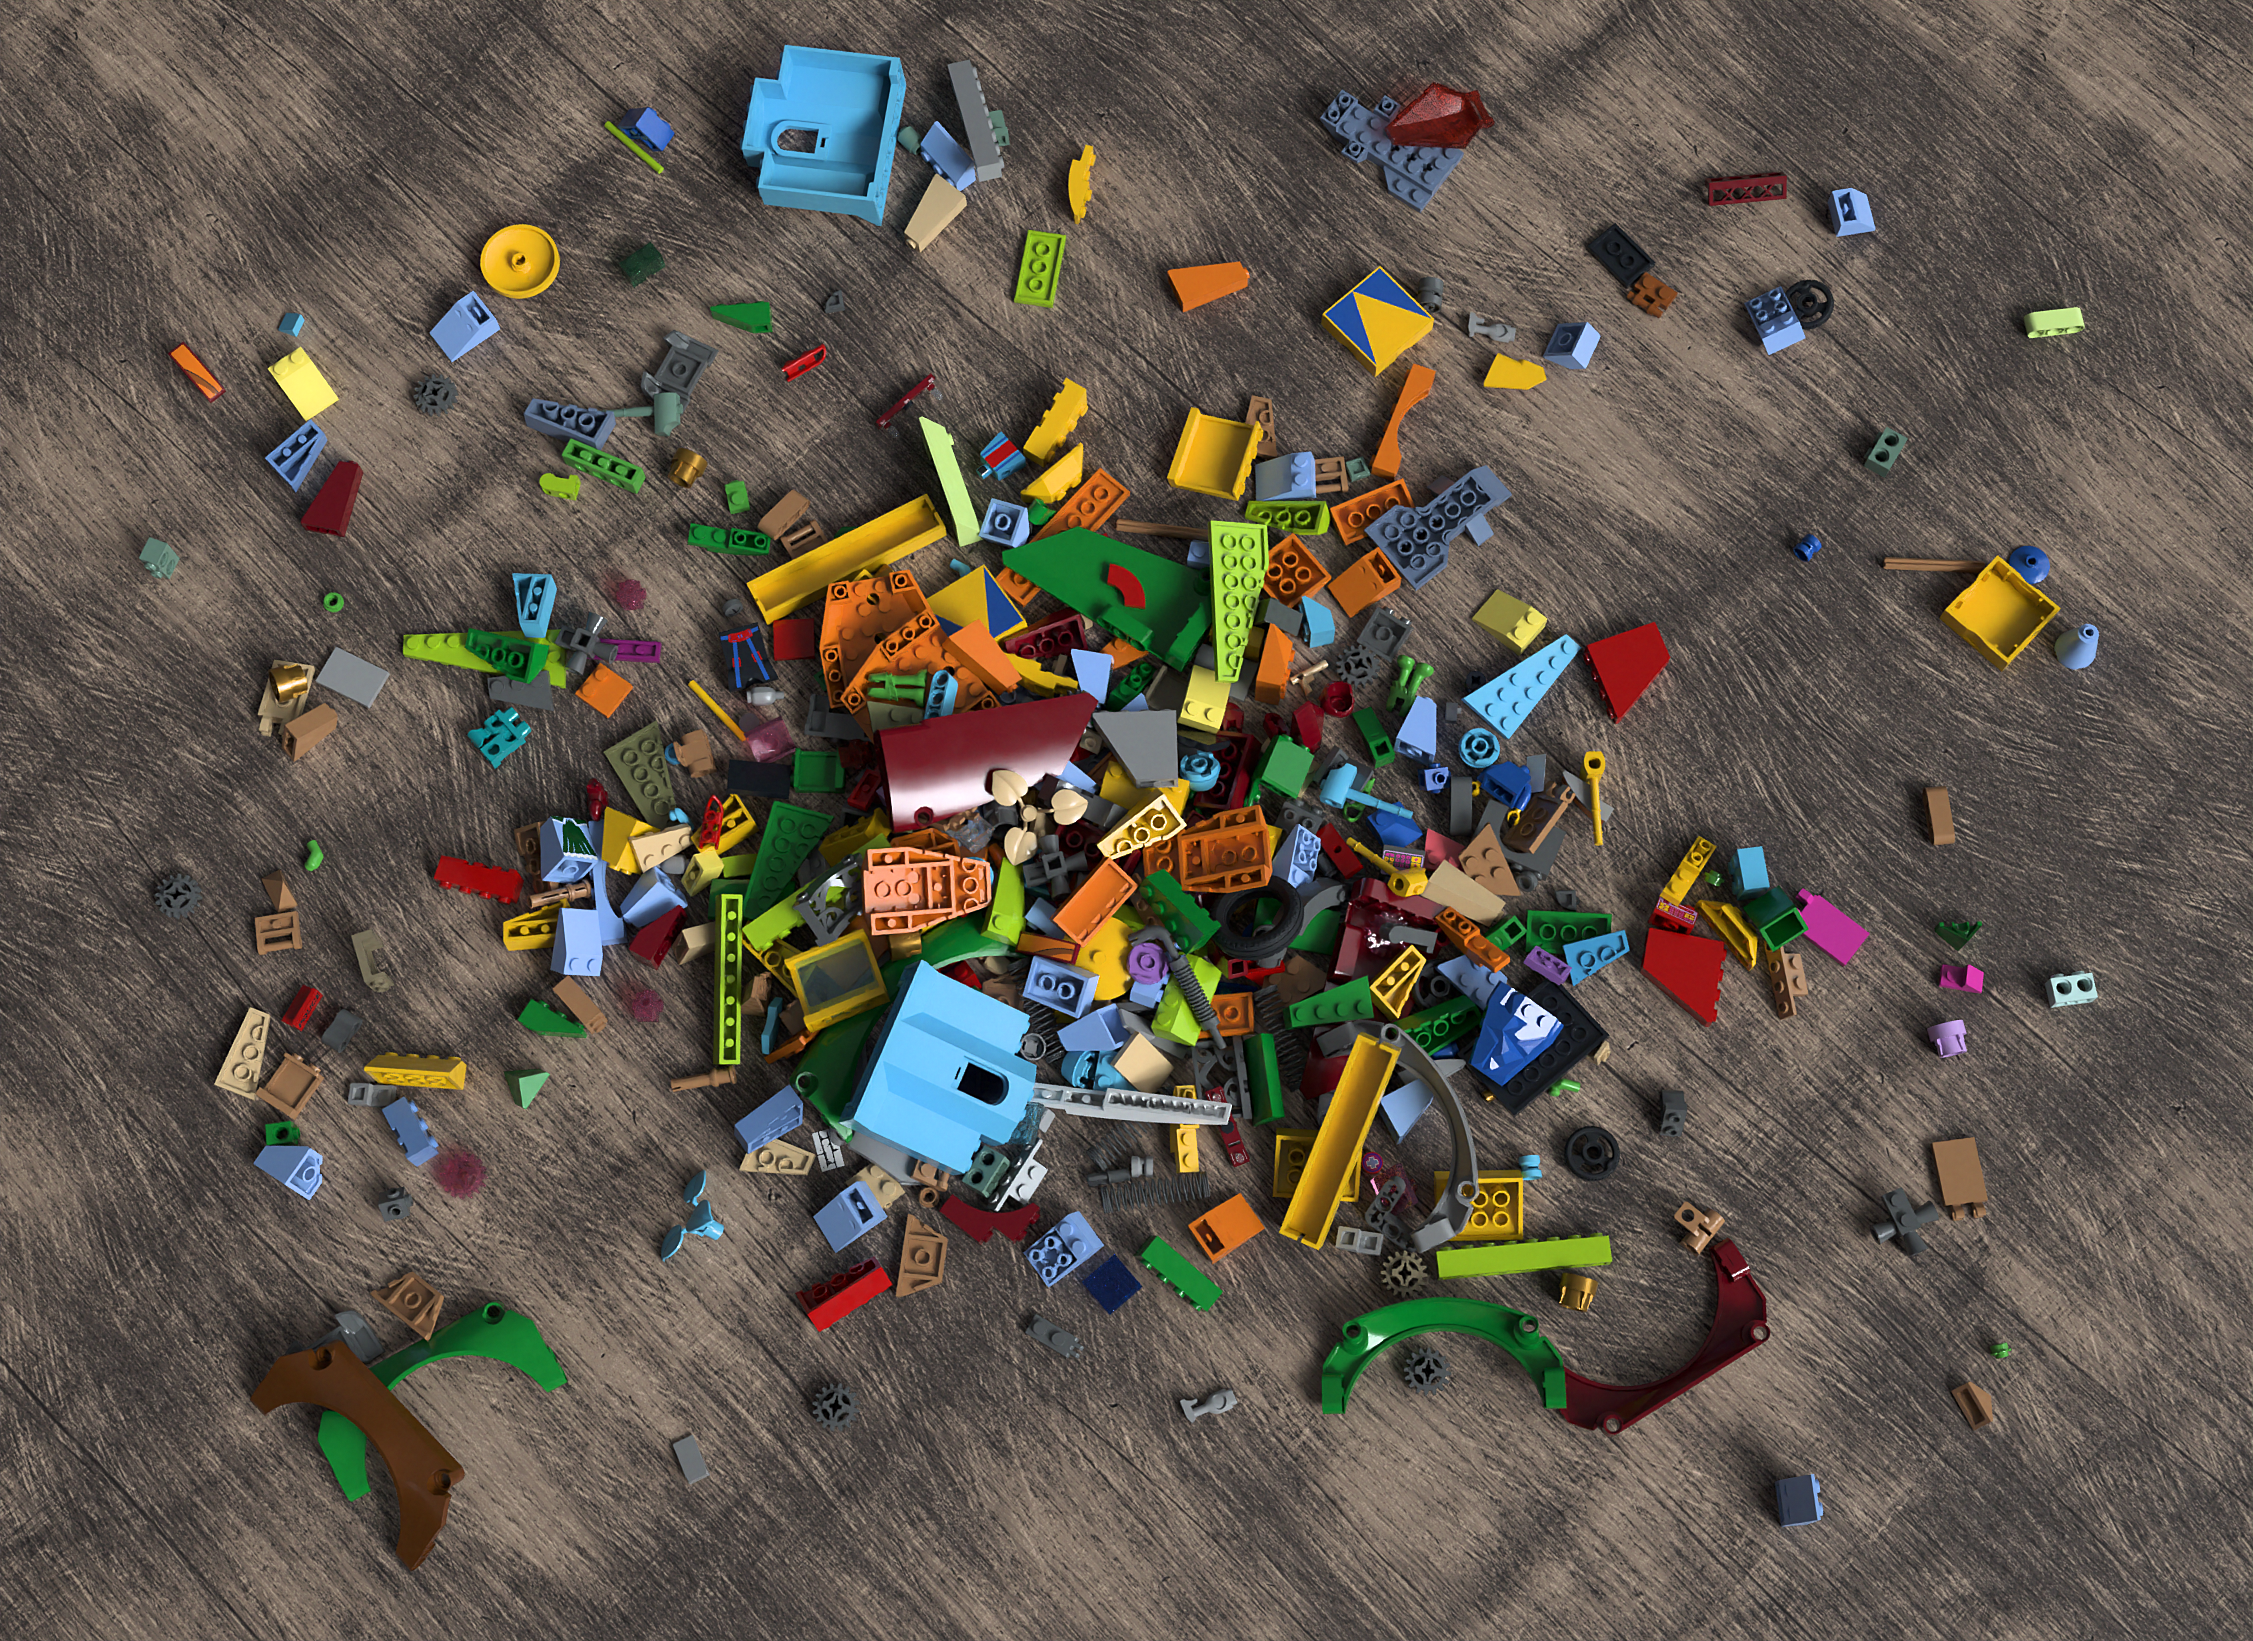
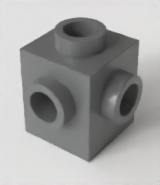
M404 1186L390 1188L379 1193L378 1206L384 1222L402 1219L410 1215L413 1199L411 1194H407Z

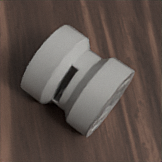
M1132 1156V1178H1138L1140 1175L1153 1178V1156H1146L1145 1158Z

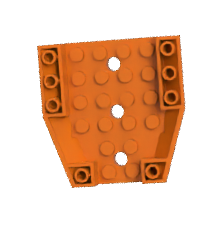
M909 569L891 572L889 576L850 583L847 580L828 584L819 649L831 709L846 708L840 697L878 645L875 642L876 635L883 634L886 638L927 608L936 618ZM871 594L879 597V602L875 605H870L867 602V598ZM949 667L943 669L950 674Z
M928 608L876 646L840 697L873 745V733L866 701L926 710L933 676L937 671L943 670L946 667L954 669L953 677L958 682L952 715L1002 707L981 680L942 647V643L948 636ZM927 669V685L924 688L926 692L924 708H919L915 702L908 698H898L897 702L893 699L890 701L867 695L868 688H884V683L868 681L869 674L888 672L893 675H915L919 670ZM895 685L896 688H923L914 685Z

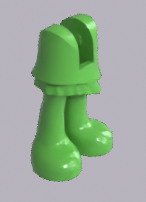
M1399 655L1397 664L1400 667V673L1397 681H1392L1393 686L1390 687L1386 711L1392 712L1397 699L1403 700L1404 703L1401 706L1399 716L1405 718L1416 700L1415 694L1424 678L1433 674L1434 668L1426 663H1417L1413 678L1408 689H1406L1405 685L1414 668L1415 661L1408 656Z
M921 669L915 675H893L888 672L869 674L868 681L884 683V688H868V696L890 701L893 699L897 702L898 698H908L914 700L919 708L925 707L926 692L924 688L927 685V669ZM895 685H914L923 688H896Z

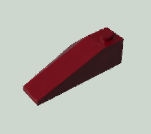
M1071 607L1054 612L1004 640L1007 654L1012 653L1024 659H1033L1034 657L1052 658V656H1059L1060 654L1071 657V649L1088 650L1080 614Z
M1308 700L1292 713L1290 737L1293 739L1292 742L1294 744L1306 746L1310 749L1309 753L1313 755L1321 748L1325 711Z

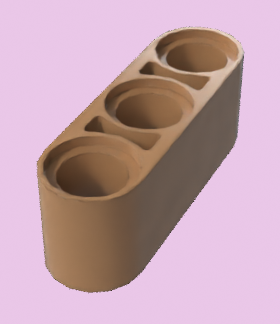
M791 490L761 519L758 529L773 540H777L806 512L810 505V500L796 490Z
M1946 786L1924 787L1922 798L1931 845L1954 844L1955 832Z

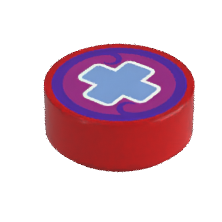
M1375 1152L1365 1154L1361 1162L1362 1169L1367 1174H1377L1383 1166L1382 1157Z

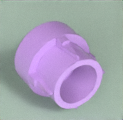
M1963 1020L1950 1021L1927 1028L1930 1042L1935 1043L1939 1058L1967 1052L1963 1036L1967 1033Z

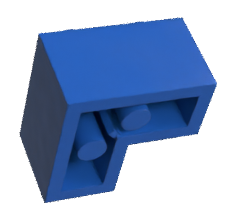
M650 107L629 109L617 126L630 139H640L653 152L663 151L675 134L670 129L671 126L657 116V112Z

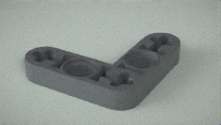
M1392 1176L1387 1180L1365 1213V1220L1369 1225L1405 1251L1415 1252L1417 1248L1414 1242L1412 1244L1409 1242L1412 1239L1410 1233L1414 1229L1390 1213L1406 1188L1402 1178ZM1393 1185H1396L1397 1188L1394 1193L1390 1192ZM1381 1197L1387 1198L1390 1205H1384L1381 1202ZM1377 1210L1381 1211L1378 1217L1375 1218L1374 1213ZM1390 1224L1395 1225L1397 1227V1233L1392 1232L1389 1229Z

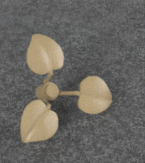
M1007 770L994 771L992 774V793L994 799L1004 806H1011L1018 800L1020 806L1018 811L1019 817L1023 820V830L1013 827L1006 833L1004 839L1005 853L1012 865H1018L1036 854L1039 847L1038 839L1034 833L1026 831L1027 822L1033 821L1038 813L1054 812V820L1057 823L1068 825L1076 822L1087 808L1088 802L1086 799L1072 790L1063 789L1053 795L1051 799L1052 809L1036 810L1032 805H1024L1020 798L1028 791L1027 783L1022 776Z

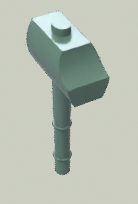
M677 393L654 394V406L607 411H613L615 417L654 416L655 434L658 436H670L671 431L680 425V414L683 413V405L680 404V396Z

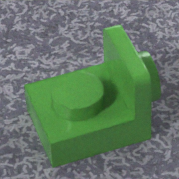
M735 480L724 485L730 513L735 514L749 511L750 505L744 481Z

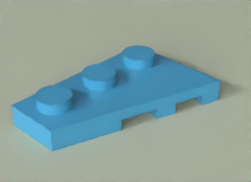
M1624 929L1562 945L1567 965L1572 967L1569 974L1573 986L1630 951Z

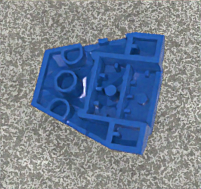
M1499 980L1487 999L1486 1005L1488 1009L1485 1018L1481 1019L1480 1025L1483 1026L1480 1036L1475 1039L1469 1064L1503 1086L1553 1044L1564 1025L1531 999Z

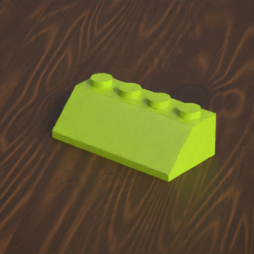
M1179 951L1178 953L1180 956L1185 955L1184 952ZM1185 955L1189 961L1188 964L1191 965L1190 968L1193 969L1192 972L1196 975L1195 979H1198V982H1200L1199 986H1202L1203 993L1206 994L1207 1000L1211 1003L1222 972L1199 956ZM1172 971L1151 1028L1156 1037L1195 1047L1202 1029L1201 1021H1198L1199 1017H1196L1197 1014H1194L1195 1010H1192L1193 1007L1190 1006L1191 1003L1187 1000L1188 996H1185V993H1183L1184 989H1181L1182 985H1179L1178 978L1173 974L1175 971Z

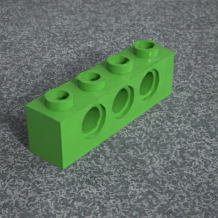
M571 438L562 453L566 465L635 494L638 493L646 478L641 467Z

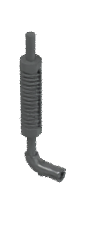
M1147 924L1143 929L1129 934L1128 939L1129 942L1133 940L1131 943L1133 947L1149 939L1152 941L1158 938L1163 941L1172 958V961L1168 964L1171 970L1175 971L1173 974L1178 978L1179 985H1182L1181 989H1184L1183 993H1185V996H1188L1187 1000L1191 1003L1192 1010H1195L1194 1014H1197L1196 1017H1199L1198 1021H1201L1200 1025L1203 1031H1210L1219 1050L1225 1048L1227 1045L1216 1026L1220 1021L1217 1015L1214 1014L1215 1011H1212L1213 1007H1210L1211 1003L1207 1000L1206 994L1203 993L1202 986H1199L1200 982H1198V979H1195L1196 975L1192 972L1193 969L1190 968L1191 965L1188 964L1187 957L1178 954L1170 938L1171 934L1160 925L1149 926Z

